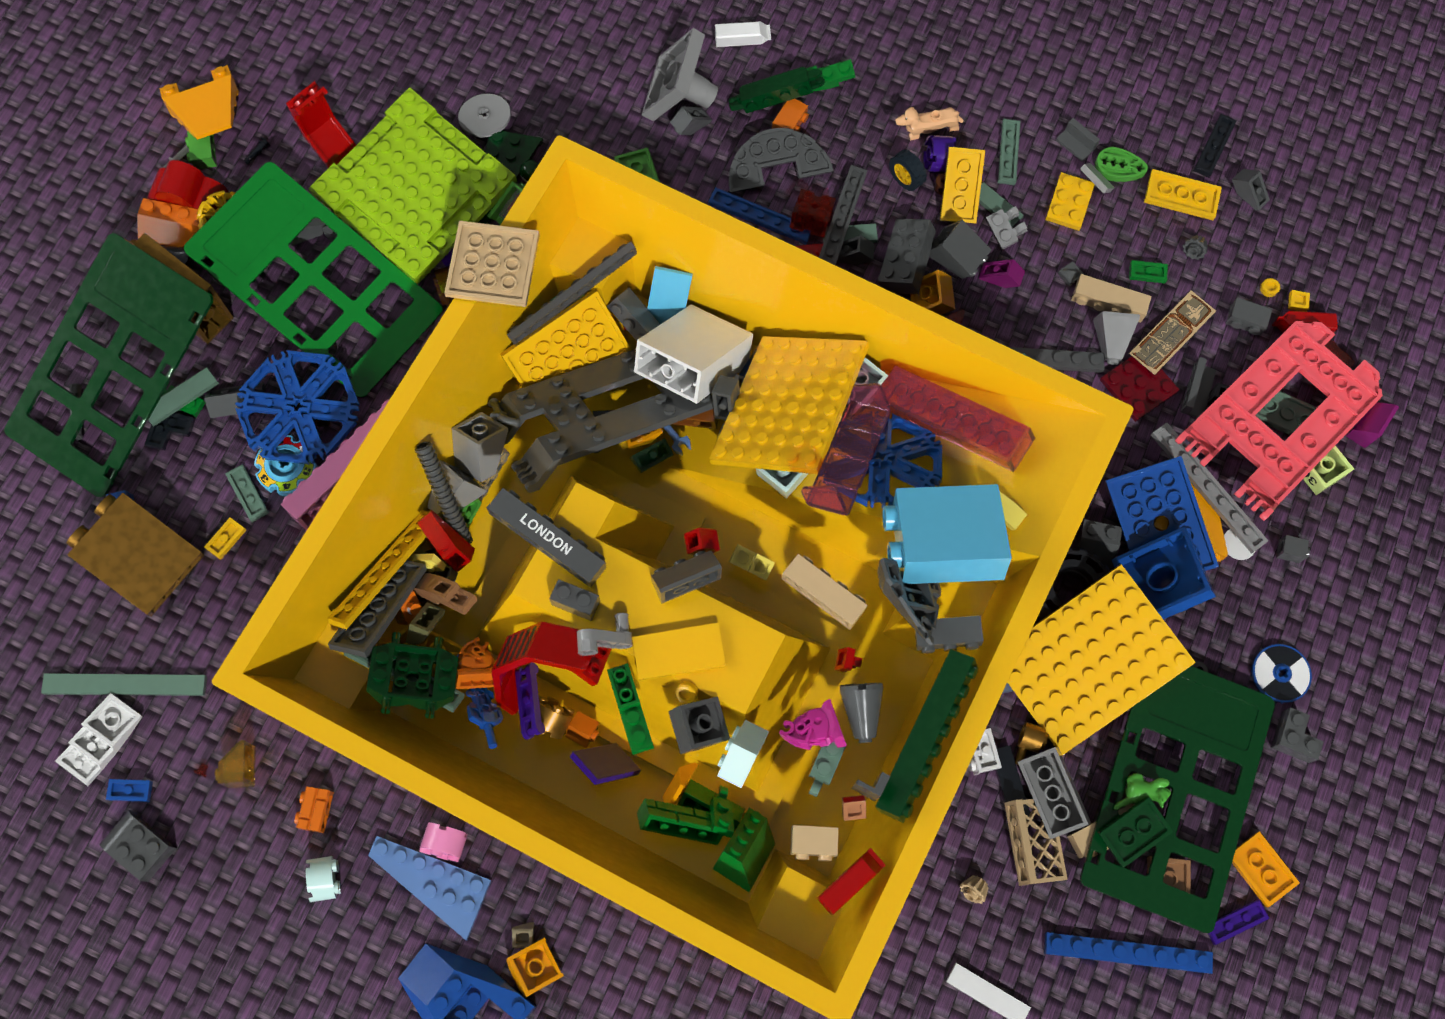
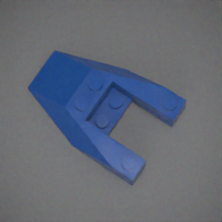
M427 943L398 978L422 1019H474L489 999L513 1019H527L536 1008L533 1002L525 998L522 993L489 966Z

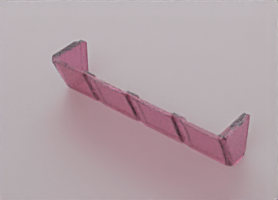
M878 383L853 386L849 397V405L813 486H804L801 490L809 506L840 515H849L858 494V488L861 487L869 467V462L879 443L880 435L883 433L890 416L889 402L882 386Z

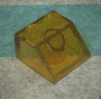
M240 740L218 762V768L215 770V779L218 781V784L228 788L255 787L256 746L245 740Z

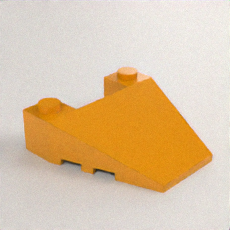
M228 65L217 67L211 71L214 81L181 92L177 83L167 84L159 88L161 97L170 115L176 118L197 140L232 128L235 115L234 106L237 105L236 96L239 95V90Z

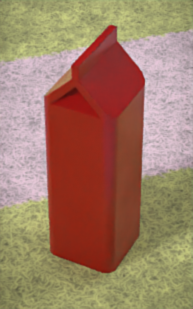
M1288 311L1284 316H1279L1272 324V326H1276L1283 333L1295 321H1303V323L1322 322L1333 333L1338 329L1337 314L1323 312Z
M870 848L816 898L831 915H834L886 865Z

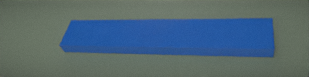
M716 187L708 201V205L806 245L814 230V227Z

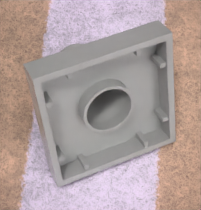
M692 28L659 56L642 116L655 121L683 98L704 108H708L713 103L718 92V86L695 72L705 34Z

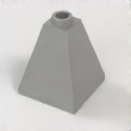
M1102 311L1094 318L1093 322L1100 349L1104 353V361H1107V364L1117 365L1123 359L1140 319L1139 314Z
M440 460L439 464H441L444 470L446 480L449 482L448 485L451 487L460 510L486 493L487 490L467 473ZM431 490L427 508L444 519L445 517L440 510L438 501L435 498L436 496L433 490Z

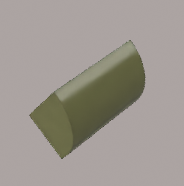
M427 602L409 624L406 643L420 644L424 642L442 619L446 609Z

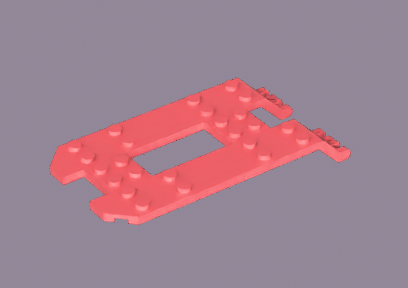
M1295 321L1175 440L1178 444H1181L1185 438L1190 442L1185 448L1186 452H1189L1195 446L1197 449L1191 454L1193 458L1200 452L1206 457L1200 461L1203 467L1228 442L1258 469L1241 485L1234 495L1240 498L1246 492L1250 496L1244 502L1246 506L1255 500L1256 503L1251 507V510L1255 512L1260 506L1265 509L1259 515L1263 521L1275 511L1279 503L1383 396L1382 389L1379 388V371L1364 359L1352 370L1325 347L1336 334L1322 322L1303 323V321ZM1299 372L1325 394L1327 398L1284 441L1255 415Z

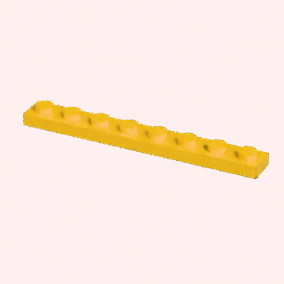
M422 510L327 618L329 624L346 630L427 537L417 524L418 520L428 513L427 511Z

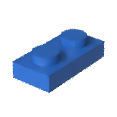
M109 779L106 800L150 802L153 781Z

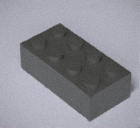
M896 219L878 279L882 288L892 293L919 294L936 234L931 220Z

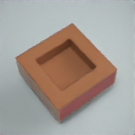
M864 795L842 797L844 821L866 818V800Z

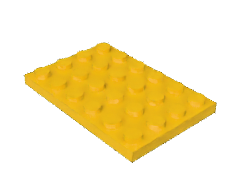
M593 289L521 341L503 351L500 355L520 386L524 388L554 376H559L631 351V348L598 291Z

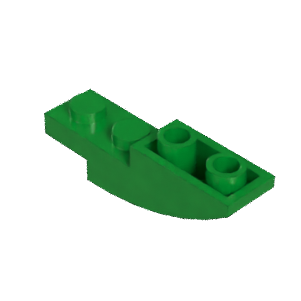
M851 59L819 68L822 71L821 77L825 79V83L823 86L813 89V92L840 86L839 82L856 78ZM817 66L809 67L807 71L815 70Z
M628 663L608 669L607 672L632 755L654 749Z

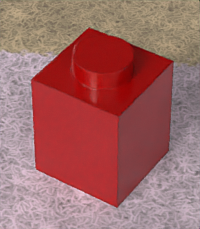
M699 527L684 534L688 555H694L703 550L706 552L711 550L713 553L720 550L717 530Z

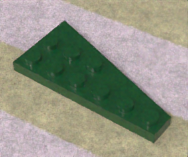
M506 131L497 132L488 138L485 153L491 154L514 173L518 180L521 164L533 158L535 151L543 143V138ZM493 207L478 223L489 224L491 219L488 217V214Z

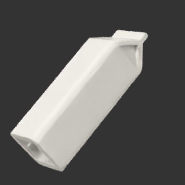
M761 21L715 24L716 47L761 45L771 40L770 25H766Z

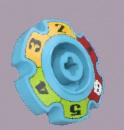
M287 435L278 445L277 451L284 454L299 455L303 452L300 440L295 442L296 440L293 436ZM263 448L258 451L254 466L260 469L255 474L260 484L270 493L277 490L280 496L292 494L297 489L299 483L312 475V471L318 467L316 463L313 464L310 461L309 457L308 462L310 465L265 460V458L259 455Z

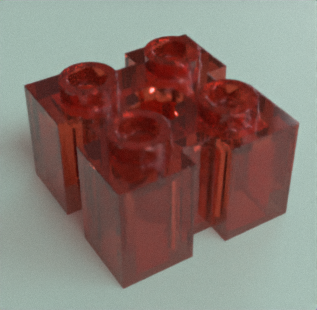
M801 189L792 213L789 228L799 231L807 229L811 231L810 234L824 237L833 213L836 198L823 194L821 197L815 196V192Z

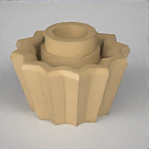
M973 875L959 885L960 891L963 892L965 898L969 901L980 904L985 902L988 884L981 877Z

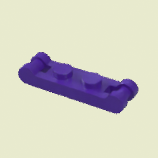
M533 662L527 664L525 668L521 667L515 671L521 734L526 740L533 738L534 735H540L545 732V726L541 722L536 677L539 669L536 663Z

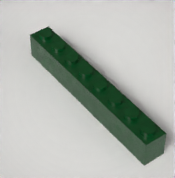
M950 649L890 774L884 791L875 806L880 813L902 823L911 816L913 811L912 804L923 790L922 783L924 778L929 777L932 771V761L941 752L942 745L940 744L943 738H947L951 730L950 723L953 718L958 716L960 711L959 704L962 698L965 699L968 695V685L971 679H975L978 673L975 658Z

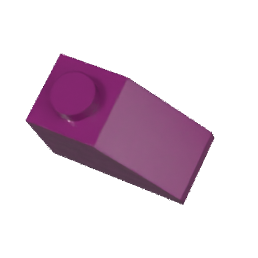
M1014 259L986 262L983 264L979 279L1003 288L1020 287L1025 270Z

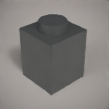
M1285 535L1279 540L1276 558L1295 563L1302 562L1310 554L1309 540Z

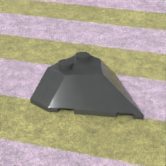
M886 558L880 559L877 574L882 592L929 646L933 645L934 638L931 635L932 631L936 629L939 610L937 598L941 596L940 584H903L897 561Z

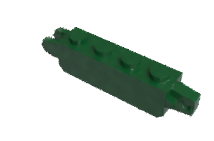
M800 67L742 85L739 89L740 94L729 99V106L731 111L744 109L747 114L811 94L813 89L824 85L825 79L821 77L822 71L818 68L807 71V68Z

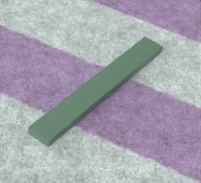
M44 673L41 693L44 695H109L111 693L113 695L205 696L207 676Z

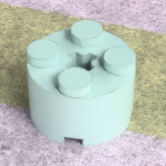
M333 856L306 860V864H310V868H306L307 892H311L313 897L309 898V901L316 902L337 898V894H341L340 881H336L335 873H339L338 860L333 859Z

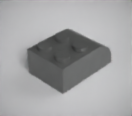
M128 810L99 844L107 854L139 881L145 882L151 880L177 849L132 810Z

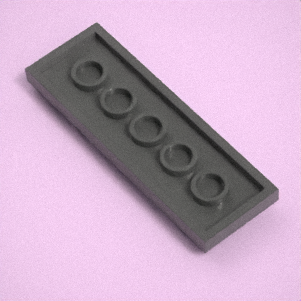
M406 560L346 630L339 627L328 643L330 650L367 658L426 572V565Z

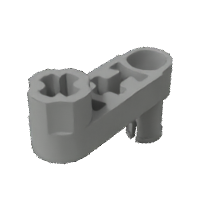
M618 613L615 615L616 632L599 629L578 630V653L582 656L595 655L598 653V647L612 649L631 648L632 633L629 632V614Z

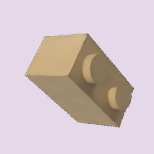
M793 825L791 828L790 855H796V859L809 860V856H818L820 861H832V857L838 856V828Z

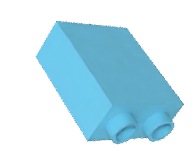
M998 484L896 488L893 505L883 506L882 519L884 531H894L895 542H888L887 559L897 561L903 584L1005 579L1012 556Z

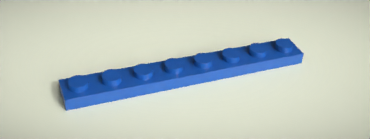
M1045 933L1044 954L1213 974V952Z

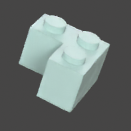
M747 720L744 721L741 727L737 726L725 747V750L728 751L727 755L723 754L717 765L721 767L717 776L742 788L769 731Z

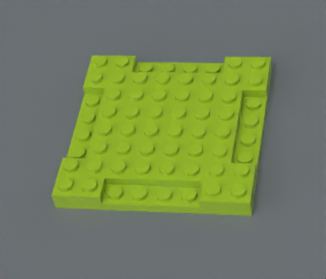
M409 87L385 111L386 116L337 165L333 163L308 189L314 197L418 285L454 247L459 221L478 223L498 202L512 181L517 182V178L514 173L491 154L485 153L438 114L432 105Z

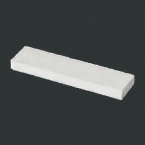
M957 963L954 964L946 980L948 984L1007 1019H1026L1031 1008Z

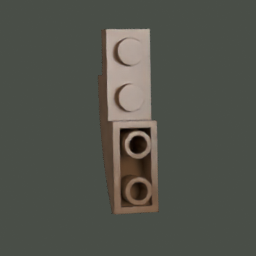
M424 573L413 589L415 594L437 605L441 603L463 615L477 601L474 594L461 589L458 583L430 573Z

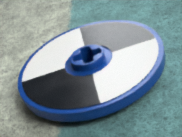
M1275 644L1264 648L1256 655L1252 664V678L1257 689L1262 694L1270 696L1275 702L1290 703L1296 701L1306 694L1311 685L1312 673L1308 661L1298 650L1288 645ZM1281 670L1285 672L1282 677L1278 675Z

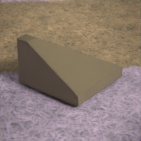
M534 922L512 927V948H526L534 944Z

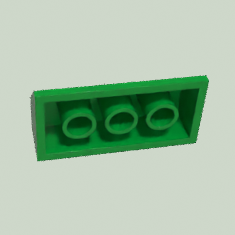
M749 807L713 867V870L748 892L753 887L775 846L767 818Z

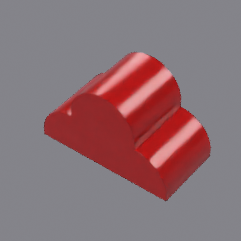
M171 160L166 168L158 169L147 199L198 209L202 201H206L207 196L219 191L228 193V190L220 182L204 176L193 165L183 161ZM212 205V206H211V207H213L215 210L218 208V207H216L215 205Z

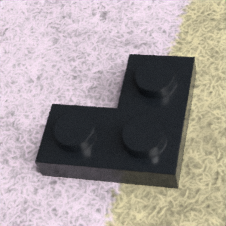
M174 413L154 427L151 424L145 445L165 451L171 433L190 437L195 419L190 416Z

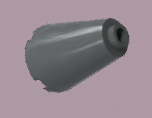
M883 683L840 685L839 691L854 739H859V743L872 742V738H875L877 735L884 688Z

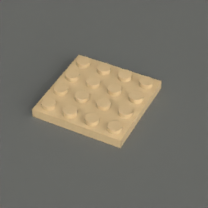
M459 221L444 292L445 297L526 307L540 236L539 231Z

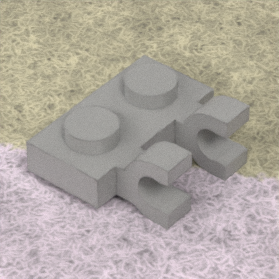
M1016 206L1006 213L1001 209L986 217L1002 250L1019 242L1017 236L1028 231L1025 222L1020 223L1015 228H1012L1009 223L1010 220L1019 216Z

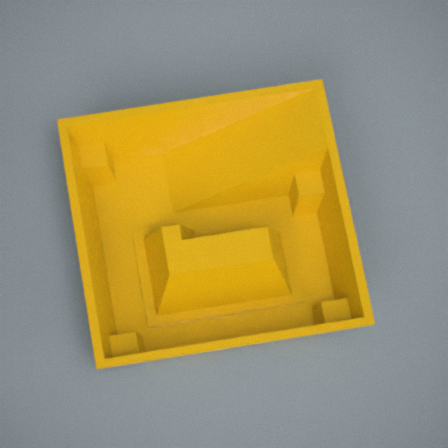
M558 135L500 225L538 230L540 233L527 306L521 307L458 298L452 300L212 679V684L829 1019H851L1134 409L1123 401ZM631 241L636 247L637 254L584 295L593 289L597 290L607 307L616 297L630 287L647 308L655 266L693 274L686 307L692 304L753 333L750 356L758 348L762 336L867 341L869 348L865 358L889 375L888 384L861 415L872 412V417L874 418L875 413L878 412V416L884 418L886 413H889V419H891L892 414L932 431V434L936 435L934 442L940 440V445H942V481L939 487L998 484L999 491L1027 513V516L1016 530H1010L1006 526L1012 559L1004 580L939 583L941 596L937 598V604L939 605L937 619L981 615L984 641L982 646L974 650L957 647L956 651L975 658L978 673L975 679H971L968 685V695L965 699L962 698L959 704V714L956 718L952 719L950 733L947 738H943L940 744L942 745L941 752L937 758L934 757L931 764L932 771L928 778H924L922 783L923 790L920 796L915 798L912 804V814L909 818L905 819L904 823L880 813L875 807L878 799L873 801L866 796V818L844 821L842 797L862 795L851 789L857 780L873 786L876 778L882 772L888 775L891 774L949 652L944 651V649H935L933 653H922V650L917 651L915 629L899 613L879 586L877 570L880 559H887L888 542H895L894 531H884L882 504L876 502L874 507L871 508L870 501H868L866 507L827 488L823 484V477L819 478L818 474H808L786 499L756 474V468L711 464L709 458L715 447L718 433L723 423L725 424V420L718 419L717 429L670 424L680 437L688 436L690 439L691 450L685 444L680 445L683 455L676 454L673 451L672 445L674 441L662 427L663 433L651 444L630 449L627 441L605 448L599 453H591L558 465L540 490L531 493L526 490L525 484H522L517 476V472H514L511 465L524 456L536 438L556 430L544 414L525 420L510 442L504 445L496 474L483 482L473 478L487 491L478 498L482 504L468 527L473 538L471 545L475 548L472 561L458 571L455 582L458 583L461 589L474 594L477 601L465 615L441 603L439 605L435 604L446 610L442 619L433 629V632L462 647L465 643L478 637L480 638L479 645L482 646L485 642L489 643L488 651L491 652L495 662L507 636L541 621L579 630L599 629L616 632L615 615L618 613H628L629 632L632 633V637L719 623L726 662L725 667L639 681L633 641L631 648L611 650L599 682L594 686H591L570 670L536 663L539 669L536 674L538 695L546 699L548 696L559 701L558 705L561 707L566 706L574 710L572 719L579 711L600 722L597 729L600 733L594 743L590 742L587 748L617 743L641 769L637 776L594 785L570 758L573 751L587 748L566 738L567 729L562 739L551 738V733L546 732L534 735L529 740L524 739L521 734L519 709L517 714L511 715L500 707L503 720L493 727L497 747L490 749L485 730L479 729L478 725L468 719L467 706L472 700L470 697H467L465 692L469 689H457L464 693L465 696L454 712L441 707L435 711L433 719H430L431 712H429V719L425 717L426 710L418 709L409 704L398 707L391 706L389 714H386L387 707H385V714L381 713L382 705L366 691L369 668L344 656L343 652L330 650L328 643L339 627L329 624L327 618L422 510L430 511L427 506L432 489L419 461L420 458L417 457L415 447L422 442H431L439 461L442 460L455 466L452 427L480 412L490 415L493 412V409L488 406L490 399L497 398L500 402L506 393L522 388L500 355L513 345L507 336L510 333V329L515 325L523 323L525 318L531 313L535 314L539 311L544 303L550 301L560 291L571 287V284L576 279H581L587 275L586 273L589 269L600 265L605 257L608 255L612 256L623 244H628ZM607 307L631 350L636 349L637 341L627 330L624 331L622 323ZM644 378L582 401L593 414V411L616 410L661 394V392L652 381ZM868 427L848 431V433L869 443L871 441V429ZM894 429L891 433V445L914 438L915 436L900 429ZM662 443L670 453V456L644 470H640L632 458ZM830 449L827 453L826 463L831 464L851 456L836 449ZM925 455L909 460V462L926 470L933 471V458L931 456ZM869 474L844 481L841 484L858 494H866L868 492ZM890 475L889 493L892 496L895 495L896 488H915ZM502 488L508 492L512 490L520 496V501L525 504L527 502L532 504L537 509L536 512L541 516L547 515L554 521L553 524L556 527L565 528L571 533L570 537L574 540H582L588 546L587 549L592 553L596 551L605 558L606 569L591 588L489 514L487 506ZM699 527L717 530L720 550L713 554L722 567L721 579L661 604L651 581V575L654 574V571L661 567H666V569L672 567L680 559L689 560L694 557L687 554L685 533ZM427 537L418 546L424 552L434 548ZM737 544L775 562L767 580L729 562ZM797 554L802 557L804 555L809 557L813 561L814 566L818 569H825L831 575L830 578L836 582L844 583L848 587L849 592L853 595H860L866 601L865 604L868 605L866 610L851 630L781 579L783 572ZM558 579L599 595L600 603L592 621L551 605L549 598ZM394 617L375 647L387 644L392 639L393 632H396L397 635L407 625L398 624ZM845 647L856 649L855 657L862 658L861 667L852 668L851 671L843 673L835 671L838 650ZM627 663L654 749L632 755L607 672L608 669ZM390 680L389 691H388V692H392V687H393V681H392V680ZM689 681L697 686L699 695L694 702L718 697L730 737H732L736 727H741L745 720L769 731L742 788L717 776L721 769L717 765L722 755H727L728 753L725 747L729 740L700 750L680 754L668 711L684 705V703L677 699L675 694L681 682ZM883 683L884 688L877 735L875 738H872V742L859 743V739H854L839 691L840 685ZM489 687L488 690L494 693V698L491 702L496 704L494 687ZM830 699L847 746L830 785L823 783L819 794L815 797L809 794L814 779L809 777V774L821 747L813 745L810 750L795 747L784 740L779 732L780 730L784 732L790 730V728L784 727V721L794 722L798 716L811 709L821 708L823 703ZM694 762L699 764L691 777L692 780L718 794L720 785L727 787V799L745 809L742 818L749 807L767 818L775 846L750 892L713 870L715 863L730 840L729 837L723 836L718 845L640 830L637 812L643 800L647 798L663 802V795L679 767ZM792 826L838 828V856L832 857V861H820L818 856H809V860L796 859V855H790ZM871 848L886 866L834 915H831L816 897Z

